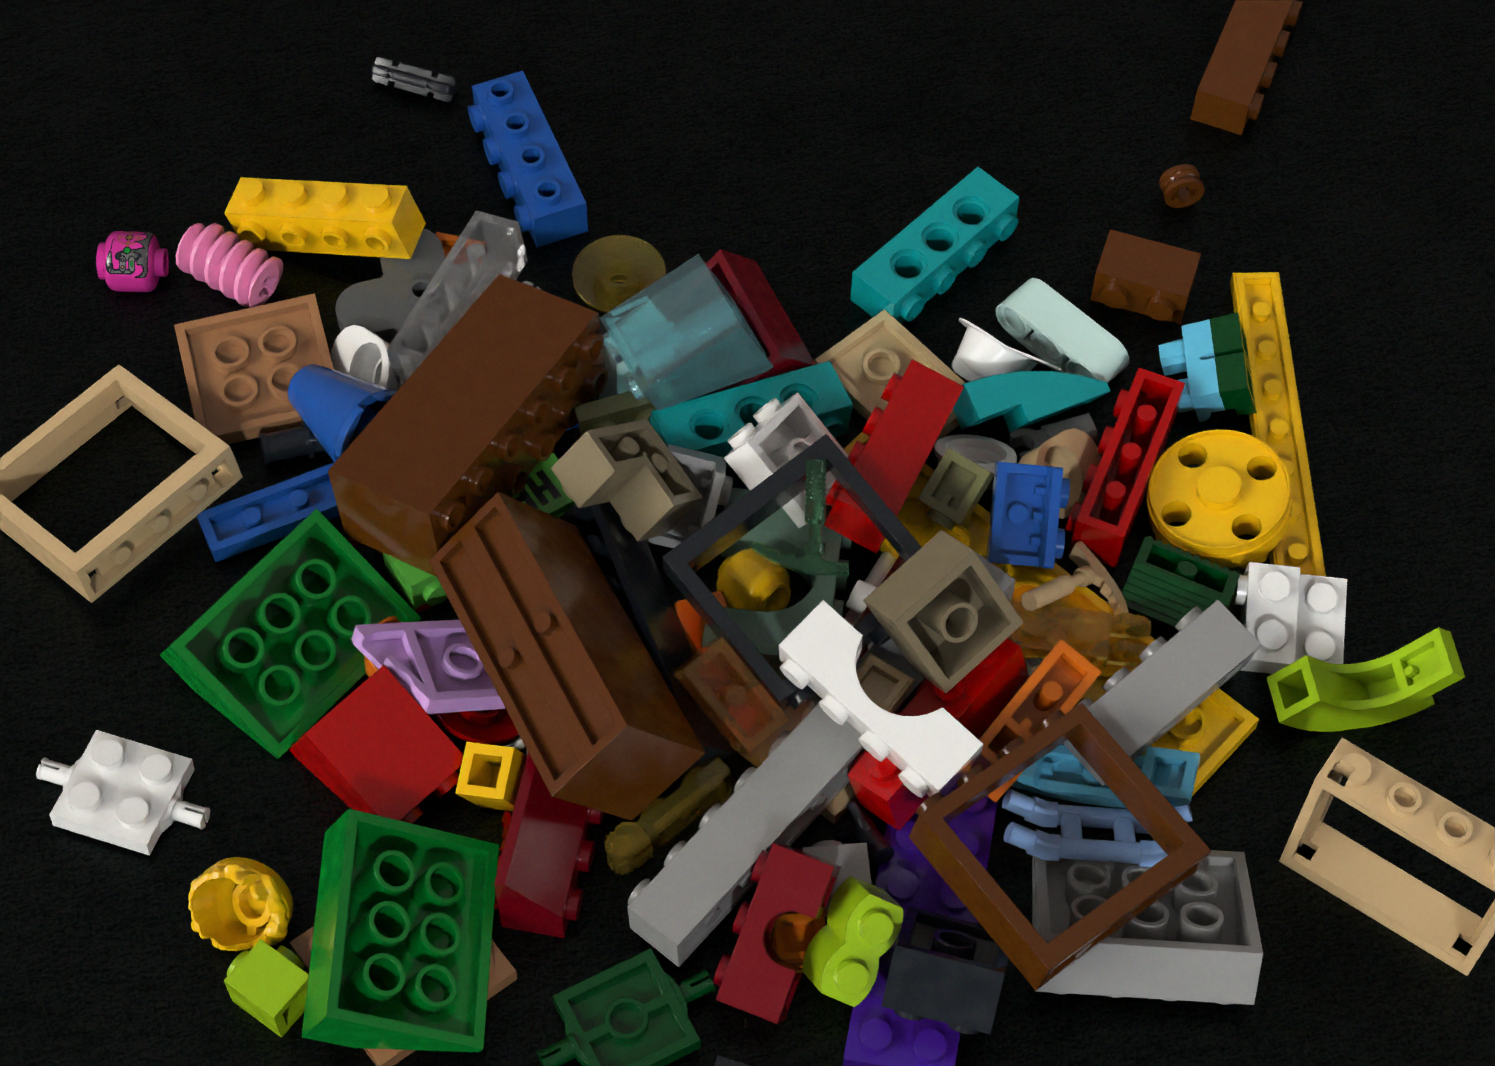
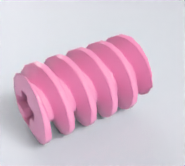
M201 223L190 226L182 236L175 256L176 265L181 271L192 274L198 281L207 283L210 288L221 291L224 296L236 299L240 305L248 308L264 305L269 300L283 272V262L280 258H269L267 251L261 248L254 250L252 242L248 240H241L239 242V237L236 233L230 231L225 233L223 226L217 223H213L206 228Z

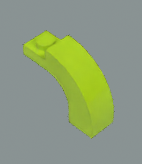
M1438 627L1404 647L1374 660L1355 664H1333L1305 655L1266 678L1279 723L1307 731L1335 732L1373 727L1420 712L1435 704L1432 697L1433 694L1465 678L1451 632Z

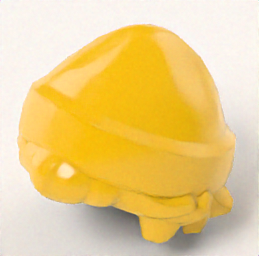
M231 857L220 860L191 882L188 894V909L191 911L192 918L191 928L193 931L198 932L202 939L210 938L212 945L220 950L240 951L251 949L260 939L272 947L286 938L288 923L293 912L292 895L284 880L263 863L243 857Z

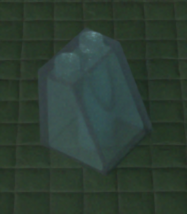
M699 254L600 318L609 336L604 338L606 348L618 364L624 361L629 369V372L623 375L626 384L638 400L646 396L658 411L762 374L774 367L733 297Z

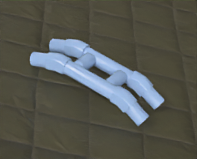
M1011 789L1006 792L1003 798V809L1023 816L1024 820L1041 827L1057 828V825L1061 826V835L1048 834L1038 829L1033 831L1014 822L1007 826L1004 833V841L1026 850L1027 854L1047 861L1072 859L1138 864L1139 867H1153L1168 856L1155 840H1140V843L1136 842L1135 833H1149L1128 809L1059 805L1058 802L1045 801L1035 796L1031 798ZM1189 805L1174 807L1186 822L1193 821ZM1082 827L1113 829L1114 841L1083 839Z

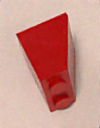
M385 665L310 728L289 749L295 758L351 809L411 824L424 813L418 804L431 792L439 799L458 783L459 774L456 770L461 766L463 760V753Z

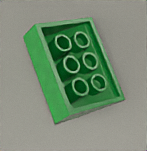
M316 508L171 643L160 656L198 695L278 759L366 673L364 654L352 642L356 625L378 624L390 616H396L400 622H418L421 617Z
M348 809L325 831L302 1038L351 1048L451 1052L482 1051L484 1047L494 917V883L497 875L499 844L353 809Z

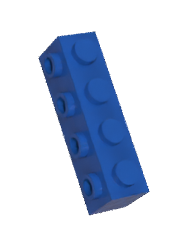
M519 71L473 85L474 105L468 106L470 121L476 133L480 131L484 133L483 146L490 165L498 164L501 172H498V177L506 199L513 197L515 200L514 213L521 232L529 231L536 248L588 232L586 201L524 72Z

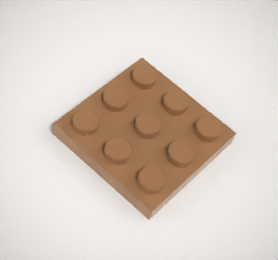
M315 293L174 325L195 421L226 444L258 438V434L261 433L267 434L301 426L303 419L288 399V387L292 377L300 369L310 364H318L334 370Z

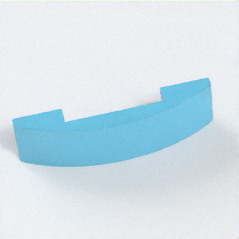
M1065 745L1058 746L1026 768L1011 785L1032 793L1065 801L1104 807L1126 808L1106 784L1102 786ZM1147 746L1145 756L1140 755L1133 762L1173 807L1189 805L1200 762V754Z

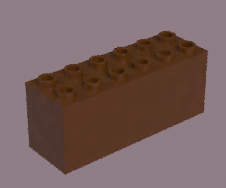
M499 274L328 470L345 536L436 576L428 560L497 492L511 498L513 495H518L524 489L528 475L538 462L546 461L552 454L556 442L565 431L576 425L577 422L573 408L590 402L594 396L600 395L608 381V370L605 365L604 339L601 335L598 312Z
M497 492L428 560L552 797L632 821L705 754L703 747L576 525Z

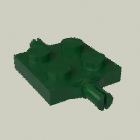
M650 948L553 995L554 1005L565 1025L566 1038L542 1050H538L539 1060L543 1066H560L575 1058L582 1066H666L701 1048V1040L688 1018L687 1003L710 992H714L713 981L711 977L709 978L708 972L702 970V972L677 984L673 978L662 970Z

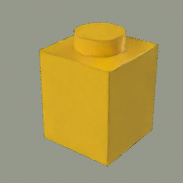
M466 742L455 794L481 808L513 812L527 755L514 747Z

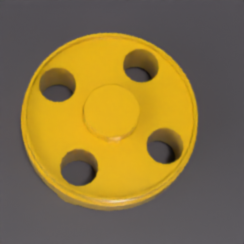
M1216 429L1202 431L1174 443L1161 455L1155 464L1147 488L1148 518L1155 534V539L1161 540L1164 545L1170 544L1173 548H1180L1182 552L1189 551L1192 556L1199 555L1201 560L1208 559L1211 564L1218 563L1221 568H1247L1249 562L1263 563L1269 552L1284 537L1292 517V484L1283 461L1270 446L1260 439L1234 430ZM1189 464H1198V465H1201V466L1196 467V468L1186 467V465H1189ZM1258 476H1266L1270 479L1257 480L1254 478ZM1172 522L1186 523L1179 527L1168 525ZM1250 534L1255 536V538L1243 540L1238 538V536Z

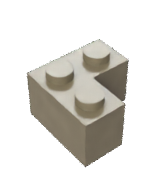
M648 419L587 430L551 468L561 482L565 494L575 502L579 509L610 502L619 514L625 529L633 534L637 542L667 534L703 499Z

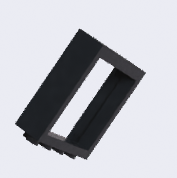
M827 434L662 557L665 574L779 714L790 705L795 710L804 702L807 704L817 694L808 685L800 689L787 677L782 680L695 572L829 471L905 562L922 548ZM872 612L853 626L863 635L862 650L872 642L879 647L891 639Z

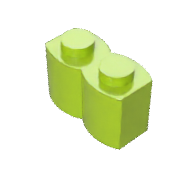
M854 876L848 877L837 888L830 901L827 925L816 933L806 950L803 973L820 993L852 1007L857 1006L869 994L876 981L879 957L889 950L900 932L903 922V908L883 889Z

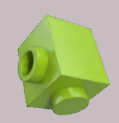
M260 939L250 951L245 950L241 952L229 966L224 983L232 1001L281 1038L305 1011L309 974L303 971L305 965L300 958L288 948L280 945L275 950Z

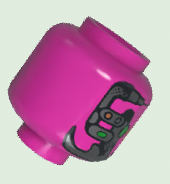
M114 231L107 237L106 242H100L96 255L97 274L99 279L105 280L108 287L114 291L152 292L159 283V278L167 277L169 253L166 248H160L156 236L152 233Z

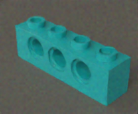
M977 167L852 272L851 301L872 317L885 309L900 324L905 320L908 322L912 321L919 315L929 299L936 293L940 295L945 293L952 286L958 274L968 266L970 268L975 267L983 259L987 249L998 240L1004 241L1011 236L1018 224L1016 217L1019 196Z
M827 361L653 410L650 414V424L666 446L671 444L725 457L733 449L727 442L728 439L750 422L756 427L759 423L754 419L753 415L775 397L780 403H783L796 393H799L835 439L843 434H847L853 403L831 362ZM726 462V468H730V465Z

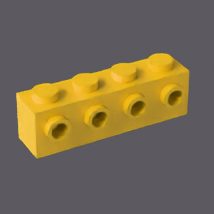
M241 177L224 212L240 241L248 240L252 242L254 250L261 248L270 251L411 259L426 224L408 187L399 185Z

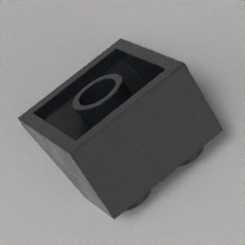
M908 906L895 944L881 1006L893 1009L898 1016L905 1019L922 1020L928 1018L947 1023L951 1029L959 1033L977 1034L982 1032L991 1034L1008 957L981 924Z

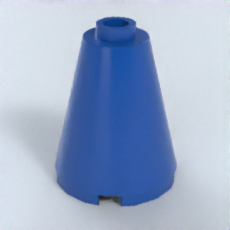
M310 364L300 369L292 377L288 387V399L335 463L397 391L322 365Z

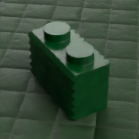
M1148 536L1143 540L1122 595L1125 598L1127 607L1134 615L1144 619L1153 618L1175 627L1196 606L1204 612L1214 602L1219 600L1228 608L1240 575L1237 571L1230 572L1227 567L1221 568L1218 563L1211 564L1208 559L1201 560L1199 555L1192 556L1189 551L1182 552L1180 548H1173L1170 544L1164 545L1161 540L1154 541L1151 536Z

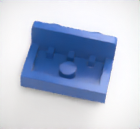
M995 462L986 560L991 563L1054 568L1055 558H1062L1065 545V531L1062 528H1058L1060 508L1067 507L1070 493L1069 478H1063V467Z

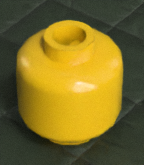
M753 548L740 550L726 558L719 567L716 588L717 591L723 592L728 608L768 612L785 609L791 597L790 575L784 566L763 552Z

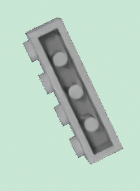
M1219 600L1214 602L1204 612L1198 606L1189 611L1175 626L1179 632L1168 642L1162 636L1153 641L1139 656L1143 662L1131 672L1126 667L1117 671L1103 685L1102 688L1106 693L1093 703L1087 697L1079 703L1085 705L1133 761L1147 749V746L1153 745L1246 666L1262 645ZM1068 740L1065 741L1063 744L1067 747V749L1081 762V764L1094 776V778L1102 786H1104L1106 783L1100 778V776L1093 770V768L1080 755V753L1074 748V746Z

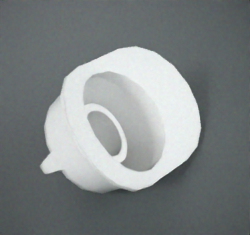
M959 318V322L967 330L952 362V369L968 382L992 375L1031 371L1037 364L1061 372V368L1006 346L976 325L963 318Z
M351 325L344 328L337 336L331 349V360L336 371L396 391L411 376V362L407 352L402 348L385 342L365 327Z

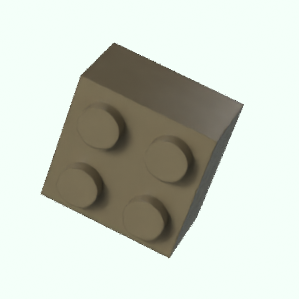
M943 530L937 533L863 600L912 668L945 694L1024 623L975 551Z

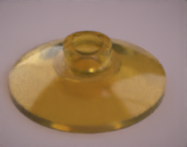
M612 235L595 240L578 254L572 269L573 285L579 297L589 306L606 313L625 314L647 298H650L653 302L660 295L666 281V267L660 253L648 242L633 236Z

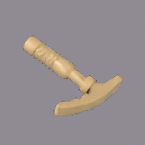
M1082 541L1075 544L1069 555V558L1079 567L1074 571L1073 575L1065 574L1023 593L1021 597L1023 607L1027 611L1032 612L1073 593L1077 586L1086 587L1094 584L1100 588L1099 592L1108 599L1107 603L1114 610L1113 614L1119 621H1124L1128 614L1125 598L1114 579Z

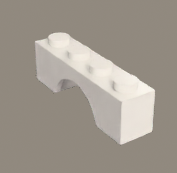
M822 600L779 644V660L783 663L779 667L780 670L798 688L803 689L808 685L822 698L819 702L820 707L832 720L839 725H843L847 721L862 734L858 740L874 758L882 762L887 757L902 771L898 775L899 779L912 793L920 798H923L926 794L932 796L938 792L944 796L981 757L983 743L944 708L920 716H901L890 713L872 702L863 691L856 673L857 662L862 652L863 635Z

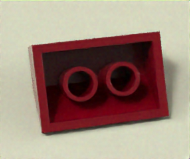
M720 249L660 309L686 340L679 349L705 396L816 365L755 260Z
M529 752L494 883L502 927L565 938L569 920L578 921L582 907L583 889L577 888L580 872L589 873L593 861L595 841L589 840L592 824L601 825L604 812L552 797Z

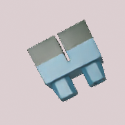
M1238 312L1181 326L1183 339L1158 345L1160 361L1165 376L1187 371L1188 378L1178 380L1185 383L1178 413L1195 410L1199 422L1209 419L1211 412L1235 409L1237 416L1257 413L1247 338Z

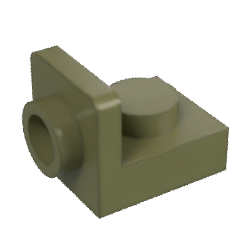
M948 447L918 497L919 501L930 507L926 517L952 531L956 523L969 530L973 523L969 517L994 477V474Z

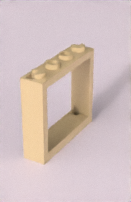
M118 364L0 458V529L89 602L93 603L242 479L243 476L228 444ZM133 406L196 453V455L79 551L74 553L14 505L12 501L129 407ZM217 469L219 472L213 476L212 472ZM95 569L96 573L89 578L88 574Z
M1341 738L1316 776L1279 862L1468 976L1495 934V899L1484 917L1481 918L1322 821L1335 796L1494 892L1495 827L1346 739ZM1343 776L1348 778L1344 787L1340 785ZM1303 843L1316 851L1310 861L1296 853L1298 846L1301 847ZM1458 937L1472 945L1467 956L1452 948Z

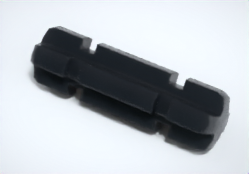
M382 56L377 57L372 65V80L376 83L390 86L391 82L395 83V88L427 97L430 96V93H433L434 99L451 102L457 92V79L451 75L438 73V76H434L435 71L404 62H399V65H395L396 60Z

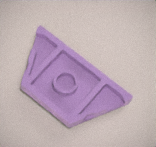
M460 620L363 624L355 626L352 636L353 645L378 669L385 665L427 714L506 709Z

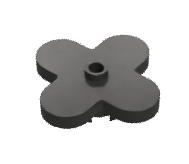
M423 228L411 259L380 257L383 272L381 278L353 284L340 294L335 306L338 326L341 332L344 328L351 325L362 326L384 341H388L391 344L393 341L396 342L407 352L410 357L411 369L415 371L499 274L507 277L508 275L498 263L485 258H472L453 263L448 262L439 238L431 231Z

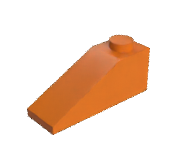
M1060 639L979 738L983 743L981 757L971 768L981 764L986 769L998 761V753L1012 740L1021 736L1027 741L1038 733L1036 731L1037 727L1053 712L1060 709L1066 714L1071 711L1102 671ZM1022 772L987 796L996 803Z

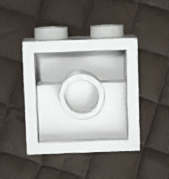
M796 393L783 403H780L775 397L761 407L753 415L754 419L759 423L756 427L750 422L728 439L727 442L733 449L724 459L751 491L825 434L831 438L846 458L849 455L799 393ZM830 471L782 507L798 528L812 521L827 505L824 501L836 480Z
M1249 562L1243 575H1240L1233 593V604L1241 605L1240 623L1262 645L1241 671L1273 674L1305 655L1328 663L1343 664L1347 579L1300 574V567Z

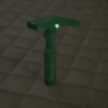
M819 459L807 460L805 469V522L809 525L808 542L804 543L805 556L795 558L794 554H780L779 550L766 548L765 544L760 542H753L752 550L767 561L796 572L809 575L849 577V563L827 561L820 557L825 555L826 543L822 542V525L826 522V461Z

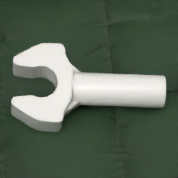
M883 552L865 581L859 579L854 586L845 606L850 610L844 618L852 626L871 613V610L863 600L890 577L897 567L896 559L889 552Z

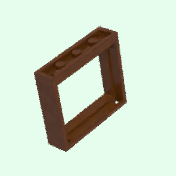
M1083 703L1066 714L1060 709L1053 712L1037 727L1036 731L1038 733L1027 741L1021 736L1012 740L998 753V761L986 769L981 764L971 768L956 783L958 788L944 797L938 792L926 799L915 811L919 816L909 834L911 841L1035 991L1195 874L1211 852L1208 846ZM1068 740L1168 856L1049 943H1046L947 823Z

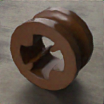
M1182 164L1174 166L1165 171L1159 179L1160 188L1164 192V200L1170 207L1183 208L1199 201L1204 195L1205 189L1200 180L1199 171L1193 165Z

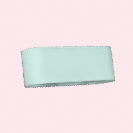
M1031 278L1027 280L995 309L999 323L1008 334L1041 360L1061 368V373L1082 375L1107 382L1108 384L1129 364L1127 350L1116 337L1040 279Z

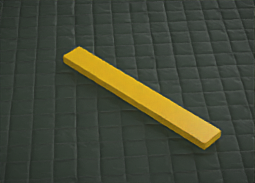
M1279 272L1232 273L1230 286L1234 313L1238 312L1247 338L1257 413L1249 414L1252 436L1266 443L1279 455L1287 469L1293 491L1291 521L1284 537L1269 552L1270 564L1300 567V574L1326 577ZM1258 476V480L1270 479L1266 476Z

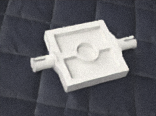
M96 730L82 757L74 765L68 766L48 758H43L41 760L42 765L39 764L37 768V779L63 786V791L49 814L53 826L149 856L160 835L174 821L195 826L202 830L206 826L205 822L208 823L210 817V808L183 801L184 789L195 770L191 758Z

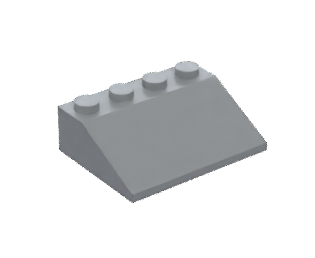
M1211 850L1195 874L1035 992H1051L1062 995H1100L1112 998H1149L1165 1001L1214 1002L1224 1005H1254L1263 950L1245 853ZM1032 856V926L1046 943H1049L1151 867H1139L1138 864L1072 859L1047 861Z

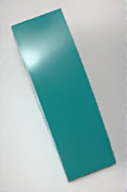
M1054 371L1012 372L992 375L963 384L964 388L953 407V411L961 430L1003 415L1011 433L1016 429L1025 428L1088 404L1110 392L1107 382L1082 375Z

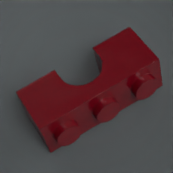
M773 843L770 852L766 850L761 851L751 877L752 881L758 883L751 903L744 901L741 904L733 924L732 932L739 934L732 955L724 953L714 976L713 983L720 986L716 1000L776 1024L786 1020L804 969L784 961L776 953L772 944L773 927L776 921L789 911L798 912L814 919L822 918L839 875L840 865L782 843Z

